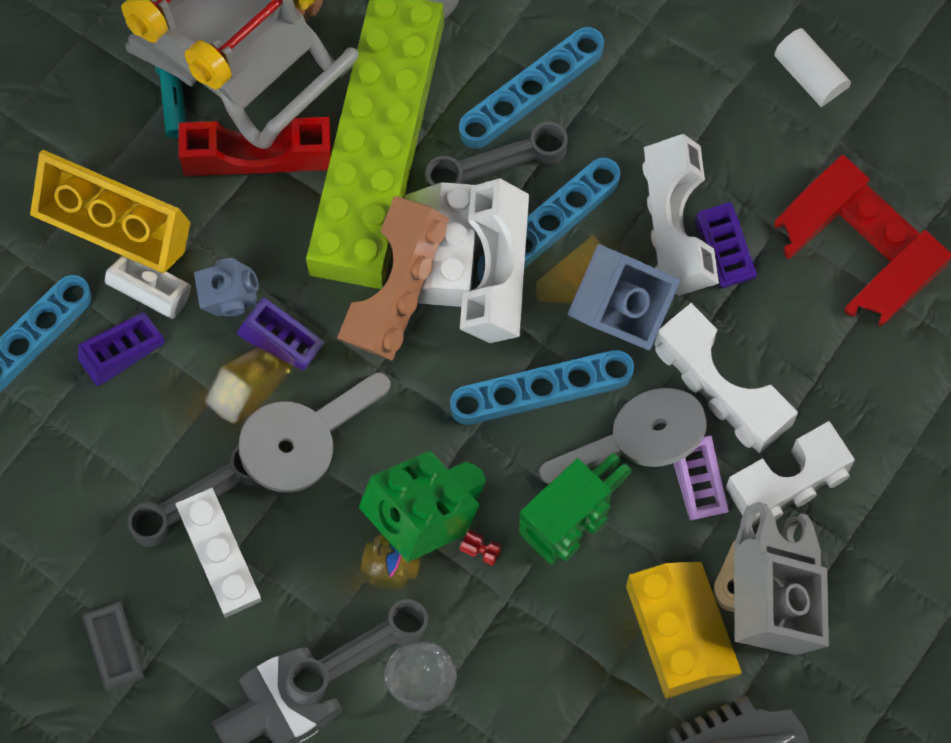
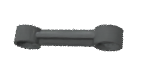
M543 122L533 129L531 138L460 161L450 156H438L432 159L426 167V187L436 185L431 180V175L439 169L452 170L457 175L454 183L463 184L464 182L534 159L545 165L556 164L566 154L567 133L561 125L555 122ZM553 135L560 139L562 146L556 151L546 152L539 149L535 143L541 136Z
M239 445L232 451L230 463L162 504L157 505L146 502L137 505L128 517V528L135 541L146 547H154L164 542L169 535L170 525L182 519L175 503L210 488H213L216 497H219L240 483L248 486L258 485L249 475L242 474L237 470L236 465L240 459ZM156 513L163 518V525L160 531L149 537L138 534L136 532L138 519L144 514Z
M410 599L400 600L391 607L385 622L319 661L314 658L297 660L290 667L285 681L287 695L292 701L300 705L317 703L324 696L329 682L395 643L402 646L417 643L423 636L428 624L427 611L417 601ZM398 613H409L418 620L419 630L412 633L403 632L395 626L393 617ZM300 671H310L318 676L321 681V687L315 692L301 691L295 686L293 675Z

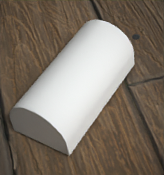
M800 28L793 31L778 45L774 56L820 107H823L850 87L851 81L804 29Z
M121 256L106 270L105 283L171 319L181 312L190 294L191 285L168 272L163 274L124 256Z

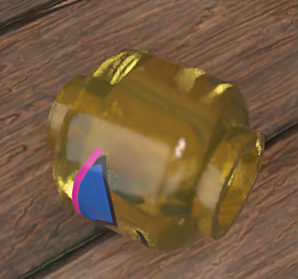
M379 534L373 542H366L360 573L366 574L367 582L371 585L402 590L407 585L409 578L417 579L421 557L407 563L382 534Z

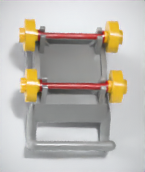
M126 0L121 5L126 24L133 32L125 44L127 52L177 76L189 86H192L196 81L202 83L222 98L227 113L242 135L251 144L262 149L270 147L280 131L337 78L346 76L359 56L358 51L353 47L347 48L336 61L329 55L317 34L306 24L303 15L295 9L296 7L306 10L316 0ZM309 49L324 72L276 117L270 120L263 131L260 132L254 126L244 108Z

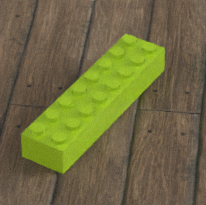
M369 0L357 48L359 56L352 68L306 257L309 276L382 289L384 286L392 247L380 230L394 196L405 197L444 28V3L427 0Z

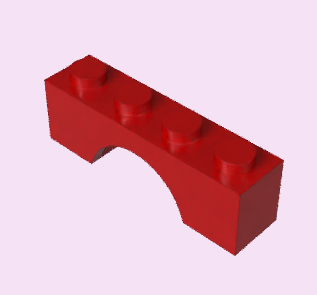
M329 117L294 118L280 131L272 145L265 149L254 146L241 132L227 129L216 121L179 123V160L184 176L328 170L332 155V134Z

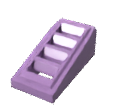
M712 436L703 437L699 446L693 451H701L703 458L687 462L683 458L673 463L690 521L729 512ZM706 466L707 473L689 476L688 469ZM710 481L712 488L693 492L691 484ZM710 496L715 497L716 503L696 507V499Z

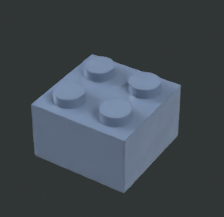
M598 244L567 315L593 328L650 351L681 280Z

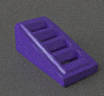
M732 202L699 211L696 214L694 224L701 241L714 248L720 289L755 279L757 274ZM724 222H725V224H722V225H719V226H715V227L710 228L711 226L718 225V224H721V223H724ZM730 234V239L715 243L714 238ZM734 248L737 253L720 258L719 253ZM739 262L742 263V268L725 273L723 267Z
M265 297L260 300L236 333L247 342L303 371L325 343V341ZM260 321L267 324L265 328L259 324ZM274 328L281 331L277 337L271 333ZM287 336L294 338L290 345L283 342ZM301 342L308 345L302 355L296 351Z
M142 312L78 344V360L95 385L99 386L162 346L165 339L146 313ZM139 329L146 338V341L141 343L133 331ZM125 337L132 348L127 349L121 339ZM112 346L118 355L113 357L108 348ZM99 354V356H100L101 359L103 360L102 363L100 362V360L97 358L96 355Z

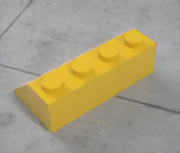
M45 150L39 153L31 216L163 274L184 254L191 222L179 208Z

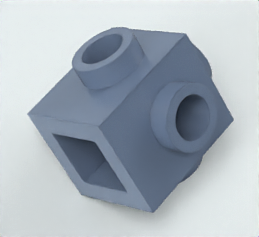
M221 259L216 261L213 267L194 272L200 309L217 317L221 315L237 316L244 313L245 308L258 304L256 291L259 288L257 276L250 267L238 262L236 259Z

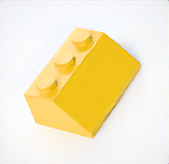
M702 562L665 563L629 575L626 588L665 699L742 674Z

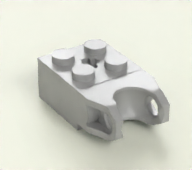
M758 502L746 507L734 543L735 642L792 655H799L829 646L827 568L821 567V550L813 523L808 515L801 513L798 516L787 518L783 531L780 534L776 526V520L767 504ZM760 513L761 521L755 534L752 529V523L756 514ZM801 523L802 536L795 543L793 534L795 528Z

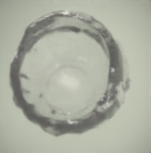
M424 641L407 644L394 651L386 664L384 678L388 691L401 704L408 707L409 710H417L418 712L433 711L435 707L441 706L444 701L450 698L451 692L455 688L457 671L453 665L452 657L446 653L445 649L434 642Z

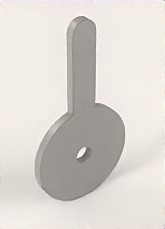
M375 373L317 412L294 402H275L261 407L248 418L240 434L239 456L244 469L255 482L277 492H297L314 485L325 474L332 459L333 440L330 432L385 396L390 389L389 378L385 374ZM282 441H289L293 445V450L289 453H284L279 449L278 445Z
M659 388L639 394L627 402L619 411L614 422L612 435L545 462L540 467V476L545 483L550 484L577 457L590 469L600 465L611 453H615L618 457L623 455L633 463L650 467L665 466L678 462L691 454L703 440L707 426L703 407L694 396L679 389ZM659 423L666 424V427L662 430H653L654 426Z

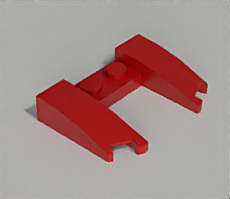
M842 154L775 220L774 227L775 229L783 225L786 227L791 244L784 246L783 252L790 260L838 215L846 220L885 256L890 263L845 307L844 312L855 317L858 307L880 313L878 325L883 326L948 266L951 260V253L929 232L924 230L920 234L868 186L870 179Z

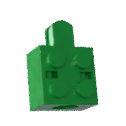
M428 451L372 475L360 502L359 509L408 563L466 535L480 506L476 499L479 498L486 482L485 475L480 468L469 462H464L447 469L431 451Z
M611 453L593 471L577 457L520 511L519 534L551 566L560 558L564 562L570 559L581 546L578 541L587 532L594 535L608 521L609 518L606 514L611 508L609 505L611 493L627 479L632 471L625 463L618 467L603 482L620 461V458L615 453Z

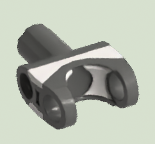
M309 648L295 649L271 658L248 671L239 679V683L249 701L212 721L222 743H248L266 732L272 743H301L313 736L340 714L343 708L336 698L322 704L318 702L312 705H300L292 701L286 693L285 681L292 664L302 658H314ZM297 672L296 674H294V675H293V680H294V678H295L297 675H299L301 672Z

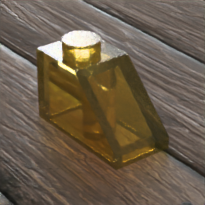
M592 235L536 282V297L541 302L573 303L597 245L602 244Z
M258 347L222 366L205 403L213 408L221 418L235 425L259 409L289 374L292 366Z

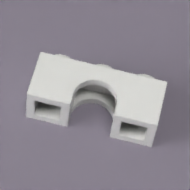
M830 421L796 439L791 453L800 466L799 474L793 477L778 476L770 470L762 458L729 477L725 489L742 516L747 506L762 502L768 505L775 520H777L784 514L782 509L793 503L800 507L812 500L817 495L815 491L826 484L833 488L849 478L848 472L855 459ZM760 513L754 517L752 526L761 521Z
M213 488L175 503L224 617L226 618L262 602Z

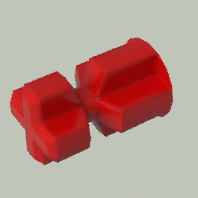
M468 530L459 550L472 557L482 553L483 562L492 566L495 564L502 546L495 541L485 545L484 536Z

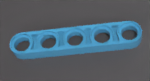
M583 27L575 31L467 112L459 123V136L462 143L473 149L486 146L595 64L603 54L604 38L602 34L591 27ZM583 39H591L598 47L591 53H585L579 50L577 44ZM555 60H564L569 64L570 69L565 73L558 74L553 72L549 65ZM533 80L541 84L542 90L537 94L530 95L525 93L521 87L525 82ZM506 101L513 105L514 111L507 116H501L495 113L493 108L497 103ZM477 122L486 128V132L480 137H471L466 133V127L471 123Z
M598 158L592 161L527 217L526 239L531 242L533 247L530 252L525 254L524 269L615 192L618 188L621 174L616 162L609 158ZM606 169L613 174L614 179L612 182L603 185L594 180L593 174L597 170ZM572 192H579L586 197L587 202L582 207L575 208L566 202V197ZM552 215L559 220L560 225L553 231H547L540 227L539 220L543 216ZM485 254L481 256L477 265V274L480 282L484 276Z
M69 275L60 279L0 337V368L2 371L0 376V392L88 308L91 303L92 294L84 278L78 275ZM71 286H79L84 290L80 300L72 303L63 299L66 289ZM45 312L54 313L57 319L52 327L41 329L36 326V320L39 315ZM21 338L29 341V348L24 354L16 356L9 353V345L14 340Z
M611 350L462 386L456 389L451 396L450 411L458 423L469 425L620 389L631 381L634 362L626 352ZM611 361H620L626 366L627 373L621 378H613L607 374L605 367ZM574 370H583L588 373L590 382L586 386L576 387L570 383L568 376ZM537 379H546L551 382L553 390L546 396H539L532 391L531 385ZM505 387L511 389L516 395L515 400L509 405L497 403L494 399V393L498 389ZM467 396L474 398L479 404L477 410L471 414L461 413L456 407L460 398Z

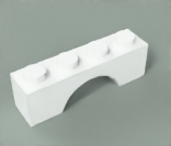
M681 134L644 147L645 162L643 163V173L649 187L647 206L652 215L654 228L651 231V240L656 249L658 261L655 269L681 280L675 292L678 296L719 284L714 248L697 237L687 236L683 226L685 203L692 191L705 180L701 146L686 135Z
M500 178L471 186L468 222L475 229L481 240L485 254V272L480 285L475 290L462 294L460 330L488 343L520 336L529 194Z
M690 303L659 329L654 343L656 353L667 365L673 364L682 373V380L690 390L695 393L699 391L709 401L708 406L720 420L726 419L735 428V435L747 448L753 447L760 454L794 424L798 412L772 385L757 389L741 388L729 383L718 373L711 357V348L714 344L717 329Z

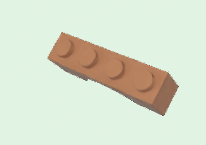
M394 196L380 230L392 247L393 267L391 274L383 288L374 296L363 301L351 302L337 339L358 349L393 361L396 351L403 342V333L410 316L417 307L418 296L424 281L431 272L432 261L438 246L446 235V227L449 222L448 217L432 207Z

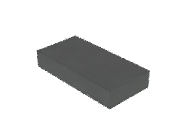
M121 602L82 614L105 691L108 692L145 679Z

